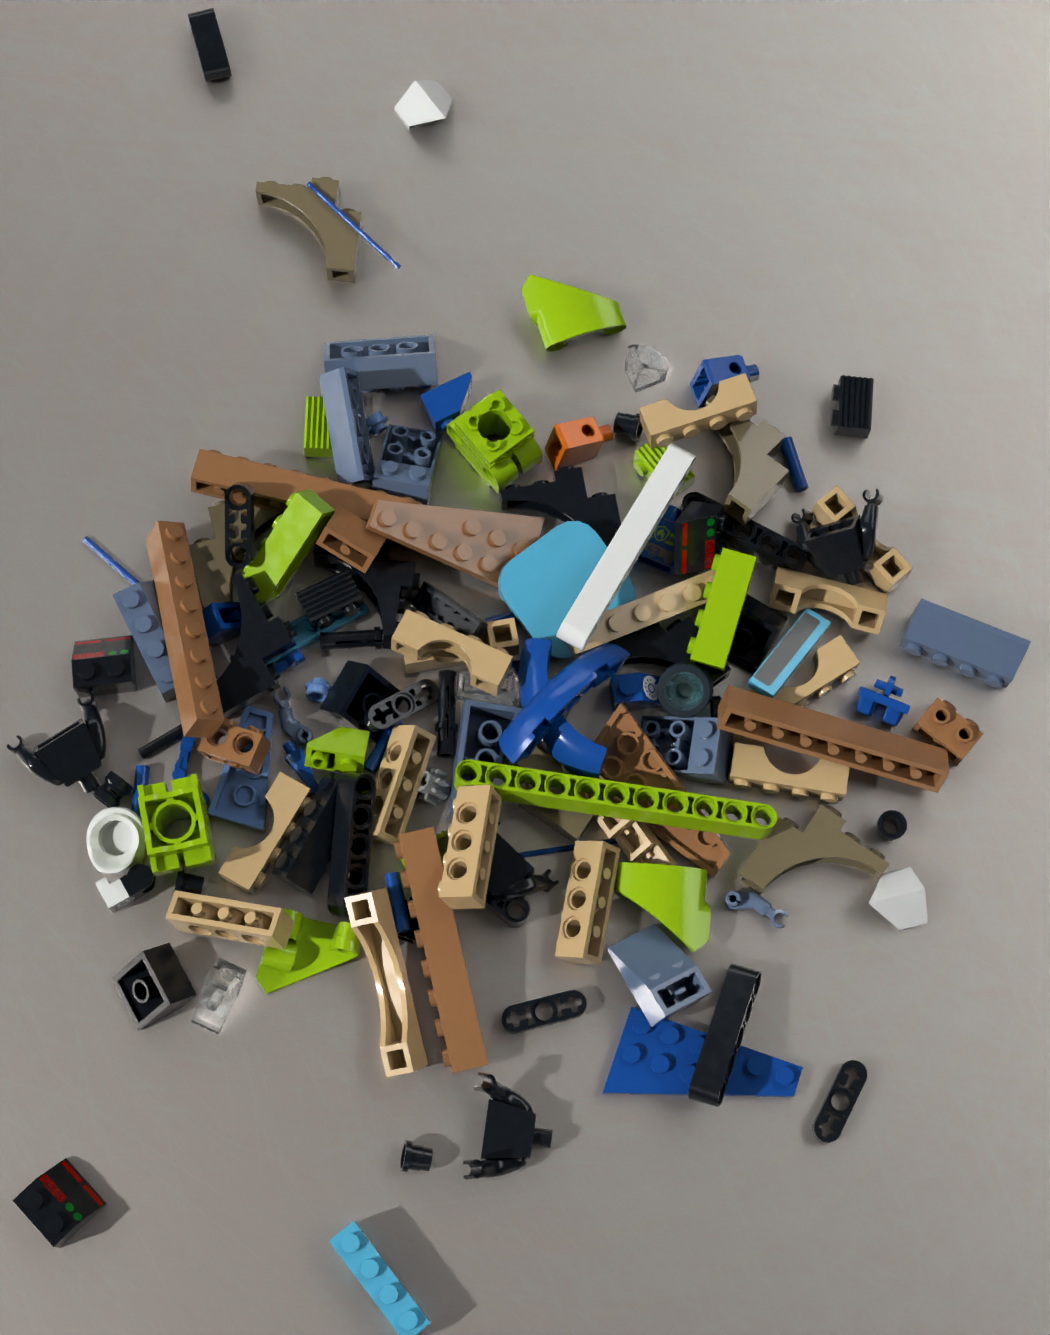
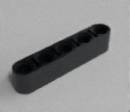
M690 492L683 497L680 510L682 514L691 501L722 504L699 492ZM724 512V515L728 518L727 529L723 533V542H726L728 546L741 553L757 557V561L774 570L778 566L802 572L808 556L806 551L805 554L802 552L800 547H803L800 544L753 520H750L743 526ZM740 530L746 531L750 537L741 538L736 532ZM764 543L771 544L774 550L766 551L761 545ZM786 557H796L799 564L789 563Z
M345 772L339 778L337 785L327 908L332 915L349 919L347 907H345V898L367 892L376 782L370 774Z
M735 964L730 965L691 1079L688 1092L689 1099L720 1107L759 990L761 971Z

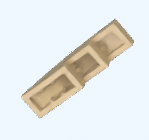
M588 792L579 793L582 798H592V795ZM616 796L608 797L609 800L613 803L622 802ZM594 815V818L608 838H615L631 862L678 866L644 822Z

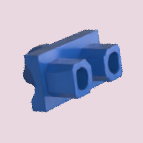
M890 676L887 682L876 679L874 687L883 690V694L860 686L857 693L860 697L856 711L871 717L877 703L885 705L887 708L881 721L895 727L902 719L903 714H908L911 706L889 697L890 694L901 697L904 690L894 686L896 680L894 676Z

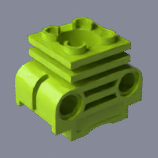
M500 389L495 393L491 392L474 404L470 411L466 410L446 425L447 434L455 442V448L471 464L489 488L493 487L498 494H500L501 489H504L518 478V470L523 475L536 464L542 463V451L534 440L533 433H535V430ZM490 434H498L505 439L492 442L484 437Z
M197 774L170 780L172 791L170 792L165 781L145 786L143 784L137 785L138 803L143 823L147 855L150 858L151 870L154 876L182 871V864H185L187 869L215 864L216 853L208 808ZM179 818L191 820V827L184 836L178 839H168L165 837L168 825Z

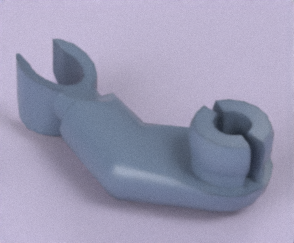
M283 687L284 693L287 696V699L283 701L277 698V694L274 691L273 701L280 708L278 714L282 731L297 744L306 746L308 742L312 741L313 734L310 729L294 718L292 707H289L288 702L291 696L289 689Z
M733 890L725 896V903L730 909H754L762 916L766 915L771 918L772 924L776 928L781 929L785 927L784 925L777 924L775 917L778 914L789 917L786 911L774 909L772 904L754 891Z

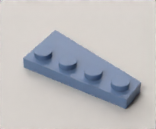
M245 705L238 727L247 729L248 726H254L264 731V736L271 742V745L258 775L224 765L208 810L209 816L265 832L267 808L265 795L268 792L274 722L273 713ZM253 743L245 747L244 753L252 749Z

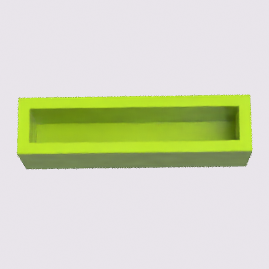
M311 489L294 492L286 502L288 507L283 514L275 519L272 524L273 530L269 537L261 541L257 548L259 552L255 559H252L243 570L247 579L252 577L260 590L256 595L263 602L268 603L279 599L335 512L334 508Z
M726 548L722 549L721 555L715 554L711 570L716 573L713 583L707 581L703 598L708 599L705 610L699 609L695 621V626L699 627L696 638L691 636L687 648V653L691 654L690 660L692 662L721 671L725 670L757 557Z

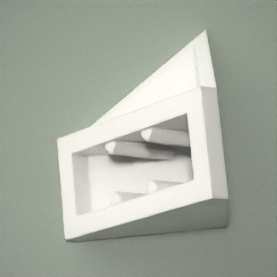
M414 80L395 105L394 110L406 126L411 129L418 124L446 118L453 100L438 81Z
M907 867L883 873L868 904L896 926L899 931L927 924L925 888L912 868Z

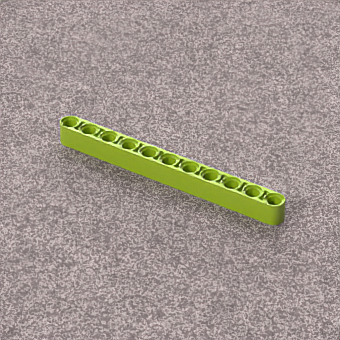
M471 759L461 761L455 769L454 787L456 791L458 786L491 785L501 795L502 801L758 840L765 839L771 834L778 819L773 807L756 802ZM464 774H470L475 779L472 781H466L462 779L461 776ZM498 778L501 779L504 782V784L494 785L490 780ZM529 783L533 786V789L525 790L520 784ZM552 787L560 788L563 791V793L554 794L549 789ZM588 792L592 795V798H582L579 793ZM616 796L622 802L613 803L609 800L608 797ZM638 801H647L651 807H641ZM675 805L680 811L672 812L667 806ZM703 809L707 811L710 816L703 817L699 815L696 810ZM726 814H734L738 821L728 819ZM755 819H764L768 825H760Z

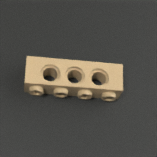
M416 725L393 726L375 779L376 796L372 841L377 844L394 845L393 842L399 841L398 835L405 832L436 740L435 735Z
M491 785L458 786L456 798L453 800L454 813L452 824L448 828L449 841L447 852L443 856V876L438 884L439 898L451 909L485 908L502 804L501 795Z
M575 841L564 907L561 914L559 935L556 942L555 957L575 964L601 965L620 848L605 841Z
M177 890L173 894L165 917L182 932L286 950L294 925V921L282 908Z

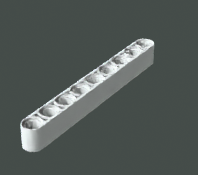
M670 443L557 632V638L581 651L584 650L694 464L696 455Z

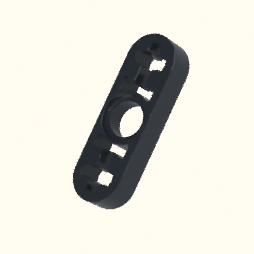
M422 679L370 707L364 714V724L372 732H382L433 704L439 697V688L432 680ZM422 690L429 691L430 694L428 696H424L417 701L415 700L414 696ZM400 698L407 702L408 711L406 713L399 712L396 709V699ZM388 710L390 715L386 716L381 722L373 720L375 715H380Z
M569 990L511 1005L502 1014V1026L507 1032L518 1034L576 1019L585 1012L587 1001L581 992ZM569 997H574L575 1001L581 1002V1005L577 1007V1012H572L571 1008L561 1010L563 1016L557 1017L558 1008L554 1000H560L559 1006L567 1004ZM540 1004H548L553 1010L552 1017L548 1020H540L535 1014L536 1007ZM531 1007L530 1015L534 1024L529 1025L528 1018L521 1020L519 1027H514L513 1023H507L506 1019L510 1018L511 1012L516 1011L517 1016L527 1014L525 1008Z
M850 1060L839 1068L812 1125V1133L817 1141L831 1143L839 1138L867 1079V1070L861 1062ZM855 1067L858 1069L856 1074L860 1076V1079H855L851 1082L848 1089L855 1090L852 1094L848 1089L838 1087V1083L840 1082L842 1085H845L849 1078L845 1070H851ZM841 1093L846 1096L848 1105L845 1110H836L832 1106L831 1099L834 1094ZM827 1109L832 1115L841 1116L842 1119L839 1121L835 1118L830 1127L834 1130V1134H828L824 1137L821 1135L823 1130L819 1127V1124L828 1122L831 1115L825 1114Z

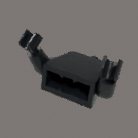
M876 489V496L871 500L870 491L865 490L862 496L867 505L864 506L862 516L856 515L811 529L810 524L813 521V514L810 511L802 509V518L799 514H792V522L798 524L796 536L797 543L803 547H800L801 551L804 554L806 551L807 561L817 570L824 572L827 577L832 578L844 575L849 585H856L863 581L864 577L860 570L865 568L868 560L873 557L877 541L878 505L882 503L884 498L882 492Z
M92 693L89 694L91 700L88 703H82L80 697L77 699L80 710L84 714L85 723L82 718L35 746L34 751L29 748L28 743L19 735L16 736L19 739V745L13 748L7 744V749L16 755L29 771L48 783L56 786L64 784L66 787H69L78 781L85 793L95 790L101 783L93 771L102 766L101 760L106 756V734L94 695Z
M498 833L496 834L487 894L494 901L509 902L540 891L549 892L559 881H552L548 877L552 872L550 869H547L542 875H533L534 867Z
M481 1072L478 1075L483 1078V1083L481 1086L474 1085L473 1088L476 1091L486 1092L492 1099H489L481 1152L482 1161L478 1159L463 1161V1164H468L470 1167V1174L463 1176L466 1180L497 1177L516 1171L525 1166L527 1159L531 1158L532 1146L550 1148L553 1130L535 1127L536 1114L533 1113V1106L524 1097L496 1081L493 1075Z

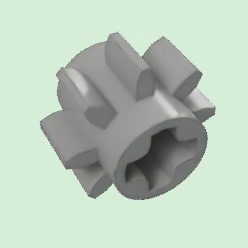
M430 767L428 771L424 772L418 789L420 793L417 798L433 805H437L438 801H444L451 791V785L446 781L448 774L438 768L435 770Z

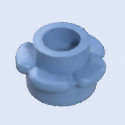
M381 411L372 414L366 419L368 432L374 436L379 435L388 427L386 425L388 417H384Z
M314 678L312 682L309 681L305 684V689H307L306 697L310 701L323 703L332 686L323 678Z

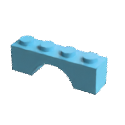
M355 1221L351 1222L329 1240L399 1335H417L431 1323Z

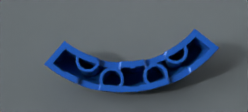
M529 638L524 642L518 669V687L522 708L549 682L547 672L552 654V641L541 638ZM563 715L555 723H548L551 729L539 743L543 749L572 774L599 779L606 760L607 748L584 737L568 723Z
M605 643L588 650L562 669L524 706L499 737V745L505 756L513 764L527 758L550 731L551 727L548 723H555L563 714H566L575 706L581 697L592 687L596 688L607 679L613 677L630 656V653L616 644Z

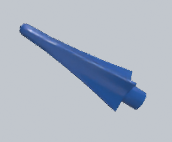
M292 740L282 746L287 753L284 756L285 761L306 786L311 789L312 794L315 795L318 790V784L311 768L304 766L305 753L302 746L297 749Z

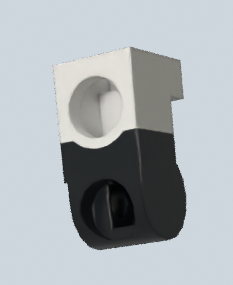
M137 864L131 867L125 876L112 883L105 877L95 882L108 908L114 913L152 891L157 879L149 866Z

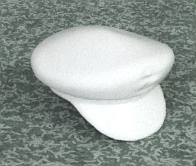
M109 807L101 810L91 820L87 830V849L93 866L99 872L105 874H126L131 867L141 864L146 850L143 823L134 811L125 807Z

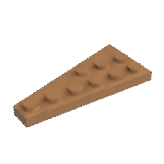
M377 500L374 502L366 529L498 587L501 569L508 561L539 539L545 517Z
M620 703L594 741V743L607 748V756L601 776L605 780L688 792L624 703ZM638 801L641 807H651L647 801ZM675 805L667 806L672 812L680 811ZM701 809L696 810L699 815L706 817ZM645 823L653 834L700 868L708 870V874L715 877L732 853L718 833Z

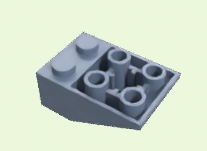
M389 424L373 475L372 490H382L389 495L398 497H411L415 501L422 502V505H428L435 479L443 433Z
M642 716L641 728L678 779L698 783L727 784L734 733L717 729L718 718Z
M655 924L606 948L651 1027L697 1004L712 992L698 966Z

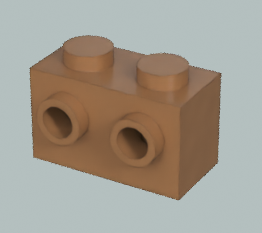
M339 505L315 544L361 572L366 573L385 542L386 537L366 529V521Z
M937 697L911 730L928 744L947 749L948 760L957 766L984 733L979 730V726L973 720L965 719L958 714L953 704L946 700L942 701Z

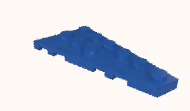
M631 1007L602 1094L688 1095L691 1079L707 1033L668 1019L651 1027L642 1010ZM740 1045L724 1096L794 1097L803 1067Z

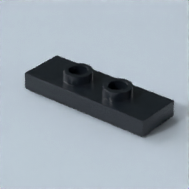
M425 581L410 604L417 611L426 614L430 620L439 624L447 623L453 626L457 632L466 636L474 635L480 639L488 626L486 622Z

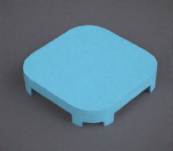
M567 521L554 527L508 561L501 569L498 578V593L502 601H505L531 638L552 641L551 657L554 658L573 656L568 644L557 638L556 635L563 620L607 549V546L597 532L588 524L580 521ZM627 576L608 610L635 600V588L629 576Z

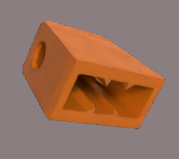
M587 417L554 425L544 449L554 471L563 466H574L595 458L602 444L613 440L614 435L609 424L598 427L595 418Z

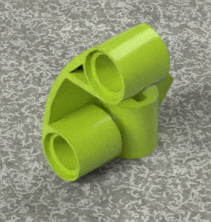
M531 274L521 289L529 315L534 324L539 328L547 352L560 350L569 344V339L583 334L598 331L604 335H613L627 327L619 302L604 296Z
M618 862L614 890L617 893L627 897L671 930L692 952H695L709 942L711 909L710 905L706 903L708 870L665 864Z
M282 908L294 921L286 950L265 946L256 974V980L266 994L358 957L362 944L349 922H339L338 924L326 923L306 918L299 912Z

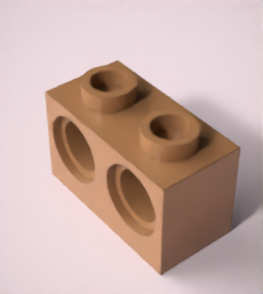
M224 718V722L212 738L201 739L197 750L206 759L256 775L259 774L271 742L264 736V731L254 726H248L247 729L238 727L239 724L228 718ZM227 735L226 741L218 745L219 739ZM253 743L252 749L244 753L245 747Z

